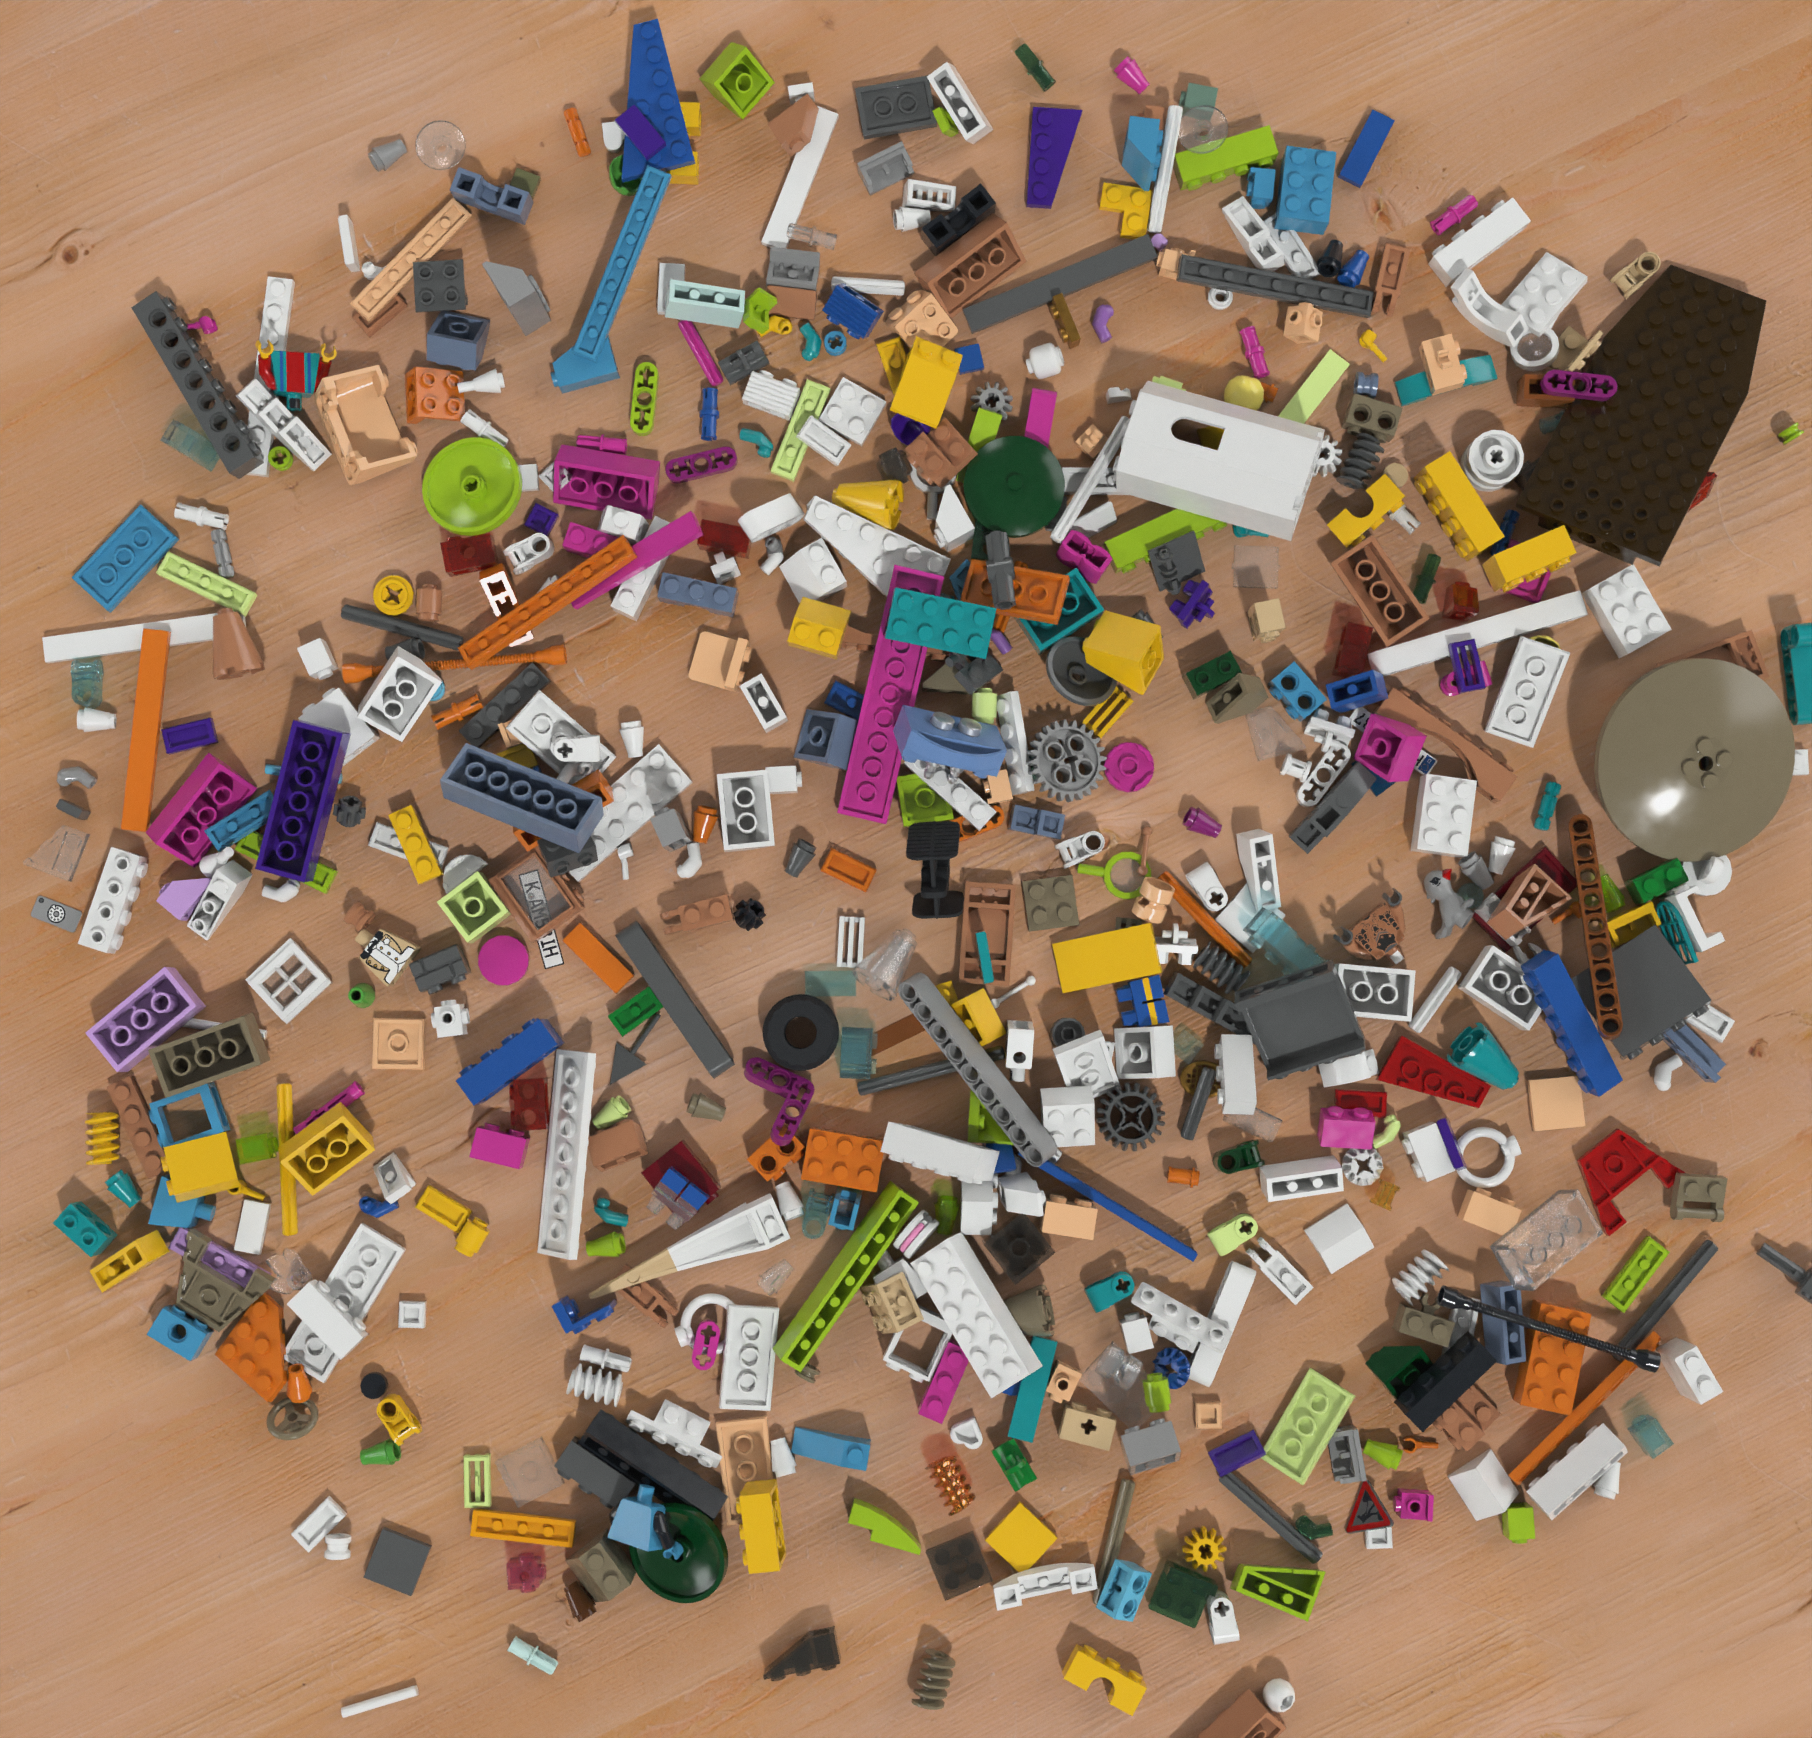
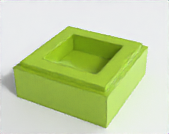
M939 106L932 111L943 134L953 137L959 133L955 122L946 109Z

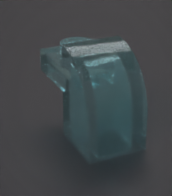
M172 420L160 439L164 444L212 472L220 459L209 440L176 420Z

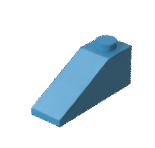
M795 1426L791 1453L840 1467L866 1471L871 1439Z

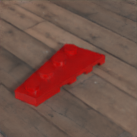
M1399 1036L1376 1078L1378 1081L1475 1108L1481 1106L1491 1087L1404 1036Z

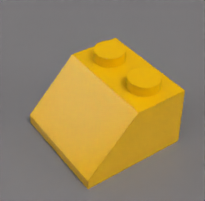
M802 597L787 639L788 646L837 660L851 611Z

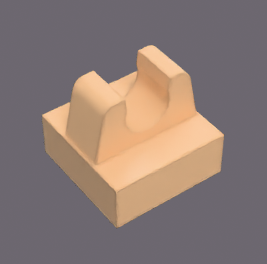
M1092 424L1075 441V444L1093 461L1101 452L1108 438Z

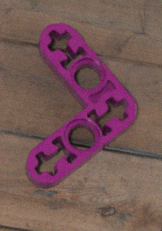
M751 1058L746 1063L744 1069L745 1078L755 1085L786 1098L770 1132L771 1140L776 1145L786 1146L792 1141L815 1090L814 1085L809 1080L762 1058ZM755 1066L760 1068L757 1074L752 1072ZM768 1071L770 1072L768 1079L766 1080L764 1078ZM781 1076L785 1079L786 1084L777 1086L772 1078ZM804 1088L806 1091L801 1101L796 1100L799 1090ZM795 1107L799 1111V1116L790 1117L786 1113V1108ZM784 1123H786L789 1126L786 1130V1134L782 1137L779 1135V1132L781 1131Z

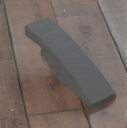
M1174 972L1163 993L1164 995L1236 1035H1251L1242 1012L1237 1011L1233 1002L1195 983L1180 973Z

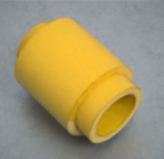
M477 1217L473 1220L467 1219L455 1240L457 1243L454 1248L468 1257L478 1253L490 1233V1230L487 1229L488 1224Z

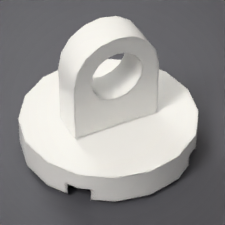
M1726 855L1721 857L1712 856L1710 860L1680 862L1689 881L1683 884L1688 883L1689 886L1698 885L1700 889L1693 894L1700 896L1715 895L1724 890L1730 882L1732 868L1731 862Z

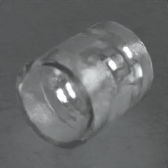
M1111 1343L1102 1354L1095 1372L1107 1380L1113 1378L1114 1384L1127 1391L1138 1377L1143 1362L1131 1354L1125 1356L1123 1349Z

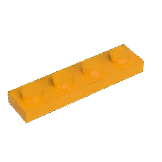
M475 1508L472 1515L470 1536L573 1548L577 1520Z

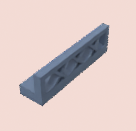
M1687 1025L1676 1032L1671 1029L1663 1034L1665 1036L1663 1041L1705 1082L1716 1083L1721 1078L1717 1073L1726 1063Z

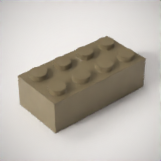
M253 1012L148 1050L166 1098L270 1061Z

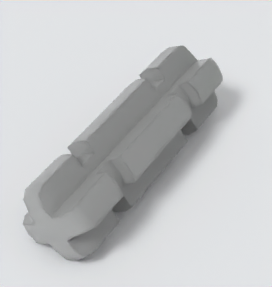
M223 529L213 530L210 534L212 541L215 543L213 548L216 562L220 566L218 567L219 576L226 579L234 576V569L230 565L232 563L228 543L225 542L227 540L226 532Z

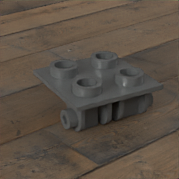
M463 259L413 262L416 312L466 310L468 296L465 295Z
M1194 530L1148 551L1160 592L1166 589L1172 595H1176L1180 592L1181 582L1205 572Z

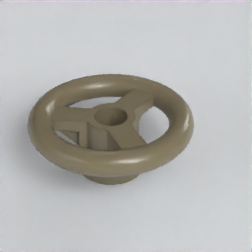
M285 1398L275 1404L268 1413L267 1428L278 1439L295 1440L305 1436L315 1427L319 1412L316 1404L310 1399L303 1403H293L290 1398ZM293 1404L305 1405L309 1408L311 1415L300 1414L298 1411H295ZM285 1407L287 1412L284 1417L285 1420L276 1427L274 1423L275 1417Z

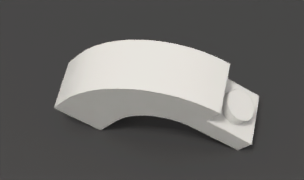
M1465 268L1450 287L1455 295L1452 302L1458 311L1472 325L1495 341L1514 348L1529 328L1522 314L1494 301L1484 291L1473 270Z

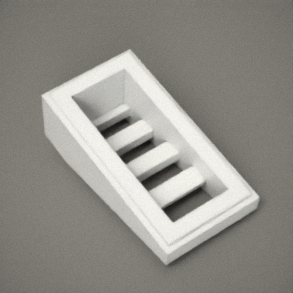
M908 179L903 188L902 207L952 212L955 209L956 186ZM913 191H916V199L912 198ZM923 192H926V200H922ZM933 192H937L936 202L932 201ZM943 193H947L946 204L942 203Z

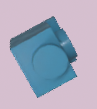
M1250 168L1247 175L1246 196H1250L1249 204L1253 209H1264L1270 206L1274 193L1275 169Z

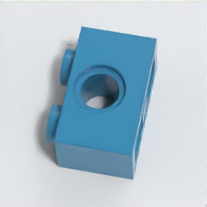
M176 1304L173 1306L168 1305L162 1308L146 1335L187 1360L192 1361L198 1358L214 1331L197 1318L194 1319L187 1315V1312L177 1307ZM179 1324L183 1325L186 1329L185 1337L180 1336L177 1332Z

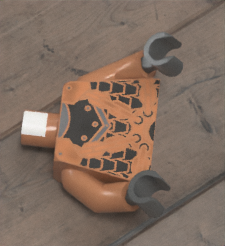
M1392 888L1394 891L1392 897H1389L1386 893L1382 894L1383 899L1388 905L1385 902L1380 903L1348 929L1342 926L1343 935L1341 937L1334 934L1333 938L1340 942L1351 956L1365 961L1371 959L1376 961L1385 956L1392 966H1395L1405 958L1397 948V945L1405 939L1404 932L1406 928L1401 905L1402 895L1395 888Z

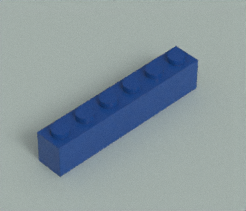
M1544 949L1522 964L1520 967L1524 973L1523 979L1532 988L1536 1004L1543 1009L1547 1025L1554 1030L1558 1046L1567 1055V1064L1576 1073L1579 1079V1087L1585 1093L1600 1097L1623 1081L1559 954Z

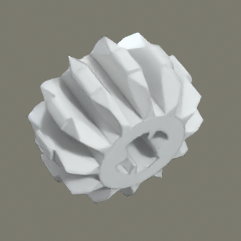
M1326 435L1323 439L1320 454L1323 453L1325 457L1318 459L1313 477L1317 475L1318 471L1322 477H1326L1327 472L1334 473L1336 471L1335 465H1340L1342 462L1337 457L1342 454V450L1334 449L1338 442L1335 440L1329 443V435Z

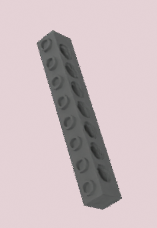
M155 291L131 307L229 474L240 479L262 465L264 461L260 456L262 453L260 447L254 440H250L248 436L250 431L247 425L237 418L235 414L237 408L230 399H226L224 396V386L217 378L214 379L211 374L212 366L206 358L201 357L198 352L201 350L199 344L193 337H189L187 333L189 328L185 321L176 315L174 310L177 308L169 296L164 297ZM166 318L165 324L161 326L162 320ZM178 339V343L173 347V342ZM191 359L190 364L185 367L186 361ZM203 379L202 385L197 388L198 382ZM215 400L214 406L209 409L210 403ZM227 421V426L221 430L223 422ZM240 441L238 449L233 450L235 443Z

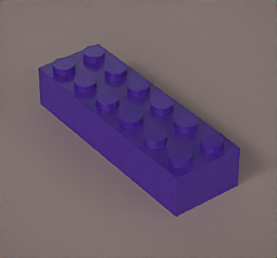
M293 720L255 869L304 883L313 881L350 733L303 720Z

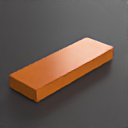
M579 923L562 940L616 994L635 976L582 923Z

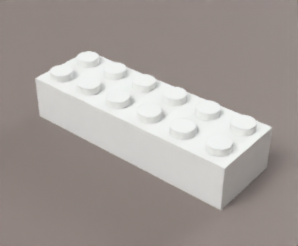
M962 1232L947 1238L910 1263L991 1398L1043 1367Z

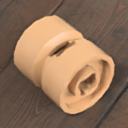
M1145 877L1139 890L1141 896L1136 898L1131 911L1145 921L1159 924L1162 923L1167 911L1165 904L1171 902L1175 889L1165 881L1153 877Z

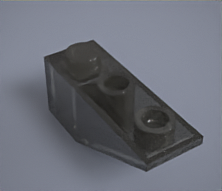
M835 1626L809 1631L765 1668L764 1680L779 1681L786 1678V1675L796 1673V1676H803L811 1673L813 1669L821 1668L822 1671L836 1668V1665L840 1664L841 1655Z

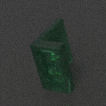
M1167 1559L1148 1607L1152 1611L1196 1628L1209 1595L1215 1597L1218 1585L1214 1579Z

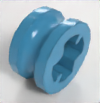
M831 331L825 336L824 346L828 354L839 356L846 350L847 342L843 333ZM836 338H839L842 346H836L835 349H832L829 341H835Z

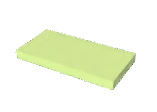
M1309 1368L1263 1447L1266 1455L1261 1457V1459L1296 1482L1304 1485L1354 1400L1355 1395L1314 1369Z

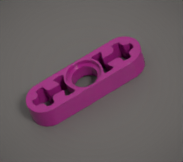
M1564 370L1548 371L1540 384L1541 389L1547 395L1595 401H1607L1617 391V382L1611 376ZM1552 377H1555V382L1564 383L1566 378H1568L1566 384H1558L1555 388H1552V383L1548 382ZM1573 380H1582L1585 383V390L1582 392L1574 390L1572 386ZM1603 383H1606V388H1610L1605 394L1601 388H1594L1591 393L1589 392L1592 386L1600 387Z
M720 447L672 459L667 463L665 471L668 479L678 484L731 471L736 467L738 460L732 448ZM727 453L728 457H733L729 460L728 465H725L723 461L716 462L718 468L713 469V462L710 456H714L715 461L722 459V454ZM698 459H706L709 462L707 470L700 472L695 469V462ZM686 462H690V468L693 474L689 475L688 470L681 471V476L679 477L671 473L676 465L680 469L688 468Z

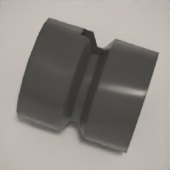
M1074 1018L1058 1019L1050 1029V1038L1056 1047L1085 1036L1082 1024Z

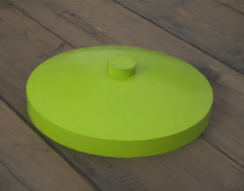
M480 437L461 439L443 448L430 462L422 485L424 504L432 518L447 531L464 536L484 534L502 525L516 509L522 493V475L514 457L499 443Z

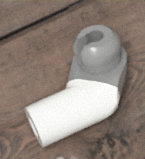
M769 537L765 541L768 558L759 567L768 576L784 558L782 543L776 537Z

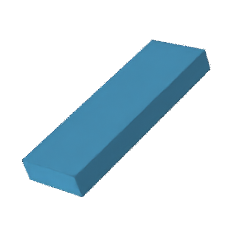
M270 789L204 830L218 852L223 851L226 847H230L267 823L274 797Z

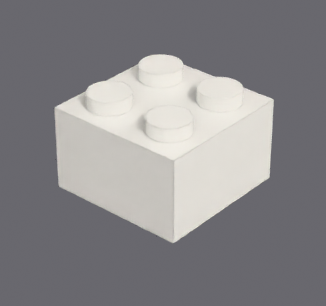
M1091 1085L1041 1088V1124L1054 1139L1057 1147L1095 1145V1103Z

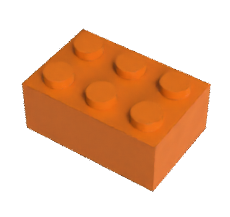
M810 1127L801 1179L877 1192L883 1152L880 1151L884 1139Z

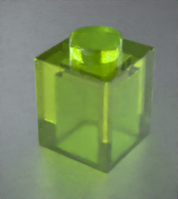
M273 1132L235 1139L240 1165L277 1157L276 1152H278L279 1144L277 1138L273 1137Z

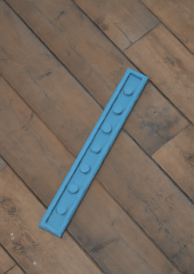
M647 165L572 351L574 355L597 363L671 181V174Z

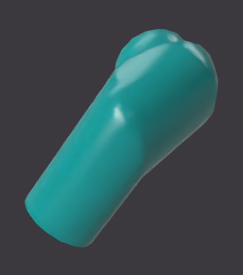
M806 323L800 328V332L807 340L805 349L802 350L801 354L806 361H812L813 358L818 357L822 341L811 324Z

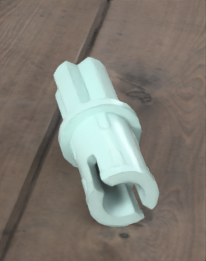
M515 1636L507 1650L527 1662L526 1665L532 1664L549 1675L553 1674L558 1665L556 1659L538 1650L539 1646L535 1648Z

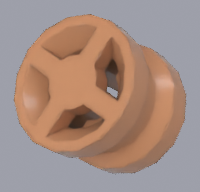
M358 901L350 908L343 921L346 924H352L355 927V931L359 933L362 929L368 928L376 914L373 911H367L364 908V904Z

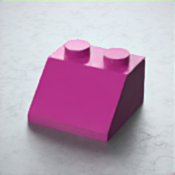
M1373 713L1369 717L1353 759L1359 761L1388 782L1409 781L1427 736L1409 724Z

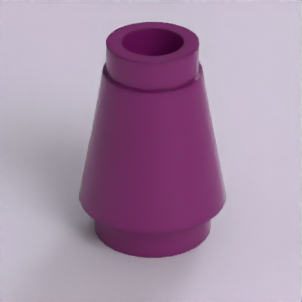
M1190 807L1182 822V825L1186 826L1187 830L1216 838L1222 829L1221 824L1199 807L1196 809Z

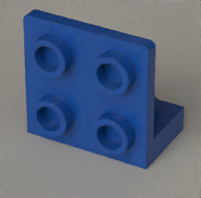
M568 1295L555 1302L552 1308L565 1333L573 1331L574 1334H577L588 1328L592 1324L591 1320L596 1318L597 1322L609 1317L614 1312L613 1308L617 1301L613 1299L580 1318L578 1316L580 1310L574 1299L570 1300Z

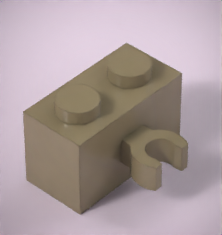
M1423 1293L1420 1298L1421 1310L1399 1303L1392 1328L1398 1332L1448 1348L1455 1322L1434 1314L1441 1307L1437 1304V1297L1434 1304L1428 1305L1427 1299L1429 1295Z

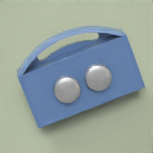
M902 705L893 729L903 760L910 763H915L917 759L926 761L927 765L924 771V778L931 779L934 776V771L940 765L950 766L951 770L947 777V782L952 785L957 782L958 776L964 770L972 771L979 778H987L988 775L997 777L1007 752L997 726L978 722L970 718L951 716L943 712H933Z

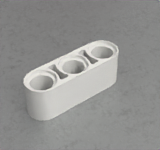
M791 493L748 511L738 519V523L750 541L754 543L795 524L805 514Z

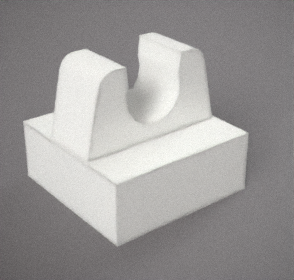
M723 551L714 555L717 564L711 566V570L718 584L741 576L734 557L726 560Z

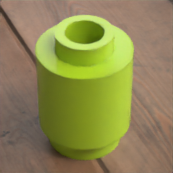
M1162 1373L1147 1374V1379H1144L1142 1383L1145 1403L1149 1407V1412L1159 1413L1170 1410L1171 1396L1168 1377H1162Z

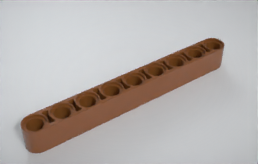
M1577 814L1569 821L1568 833L1597 1027L1602 1038L1614 1040L1622 1032L1623 1021L1593 824L1587 815ZM1583 823L1588 829L1583 833H1578L1573 827L1575 824ZM1586 847L1591 851V855L1581 857L1577 854V850ZM1584 872H1591L1595 879L1591 882H1585L1580 876ZM1589 896H1593L1598 899L1599 903L1594 907H1589L1585 904L1584 900ZM1592 921H1598L1602 924L1603 928L1600 931L1593 932L1588 928V924ZM1595 946H1602L1606 949V954L1597 957L1591 950ZM1598 971H1606L1610 975V979L1606 982H1600L1596 979L1595 974ZM1602 996H1609L1613 999L1614 1004L1611 1007H1603L1599 1003V999ZM1607 1021H1613L1617 1024L1618 1029L1613 1033H1608L1604 1030L1603 1024Z

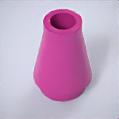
M1129 56L1114 70L1117 74L1116 78L1131 87L1139 95L1150 85L1135 59L1131 60Z

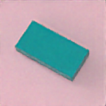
M985 931L975 933L983 984L992 983L994 976L987 935Z

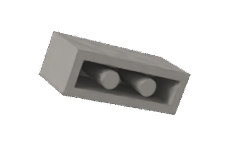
M662 808L654 813L655 817L650 819L662 847L669 852L693 842L681 814L674 808Z

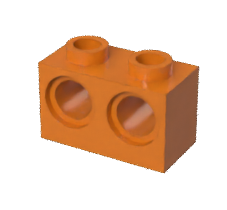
M786 1123L779 1132V1135L782 1137L786 1134L788 1128ZM795 1134L792 1139L795 1144L794 1150L792 1152H784L781 1146L776 1145L770 1137L747 1160L767 1182L771 1178L776 1181L786 1172L784 1166L790 1160L795 1164L805 1154L802 1149L806 1145ZM765 1156H771L775 1159L776 1166L774 1169L767 1170L763 1167L762 1159Z

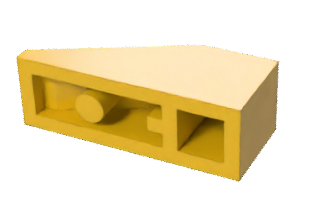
M155 1230L136 1239L91 1269L90 1273L103 1293L170 1251L158 1230Z

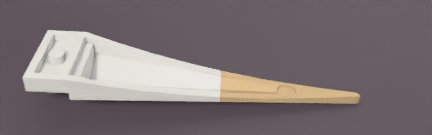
M769 1193L748 1204L745 1202L594 1290L589 1294V1298L594 1299L644 1281L695 1266L767 1250L790 1239V1236L774 1199Z

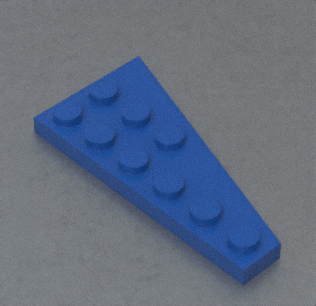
M658 19L633 26L627 109L635 105L663 138L667 146L647 161L625 135L622 167L623 183L643 178L647 165L666 172L696 164Z

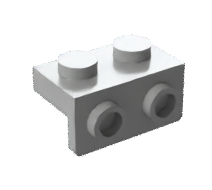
M771 247L766 287L767 285L816 291L820 271V253Z

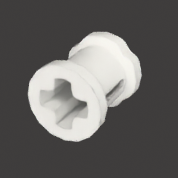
M1288 753L1282 764L1280 775L1288 774L1300 779V782L1304 783L1310 772L1312 762H1303L1293 758L1292 754Z

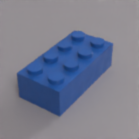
M531 1019L522 1026L524 1031L520 1034L516 1033L514 1035L513 1033L502 1040L503 1046L501 1048L490 1049L480 1057L482 1062L479 1064L475 1063L474 1065L470 1064L459 1072L461 1077L456 1082L474 1106L486 1102L565 1044L548 1019Z

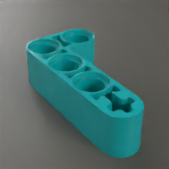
M1811 622L1792 624L1782 629L1780 636L1789 716L1793 725L1812 724Z

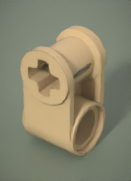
M1654 252L1643 253L1629 266L1627 265L1619 271L1610 282L1615 283L1624 293L1623 297L1627 299L1660 268L1661 261L1659 256ZM1641 262H1647L1651 270L1643 269Z

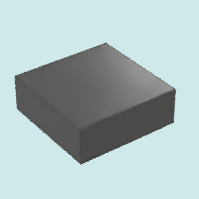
M59 799L56 805L57 809L81 820H87L91 813L63 799Z

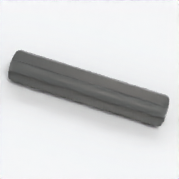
M1204 1067L1180 1133L1184 1139L1193 1140L1216 1077V1071L1212 1068Z

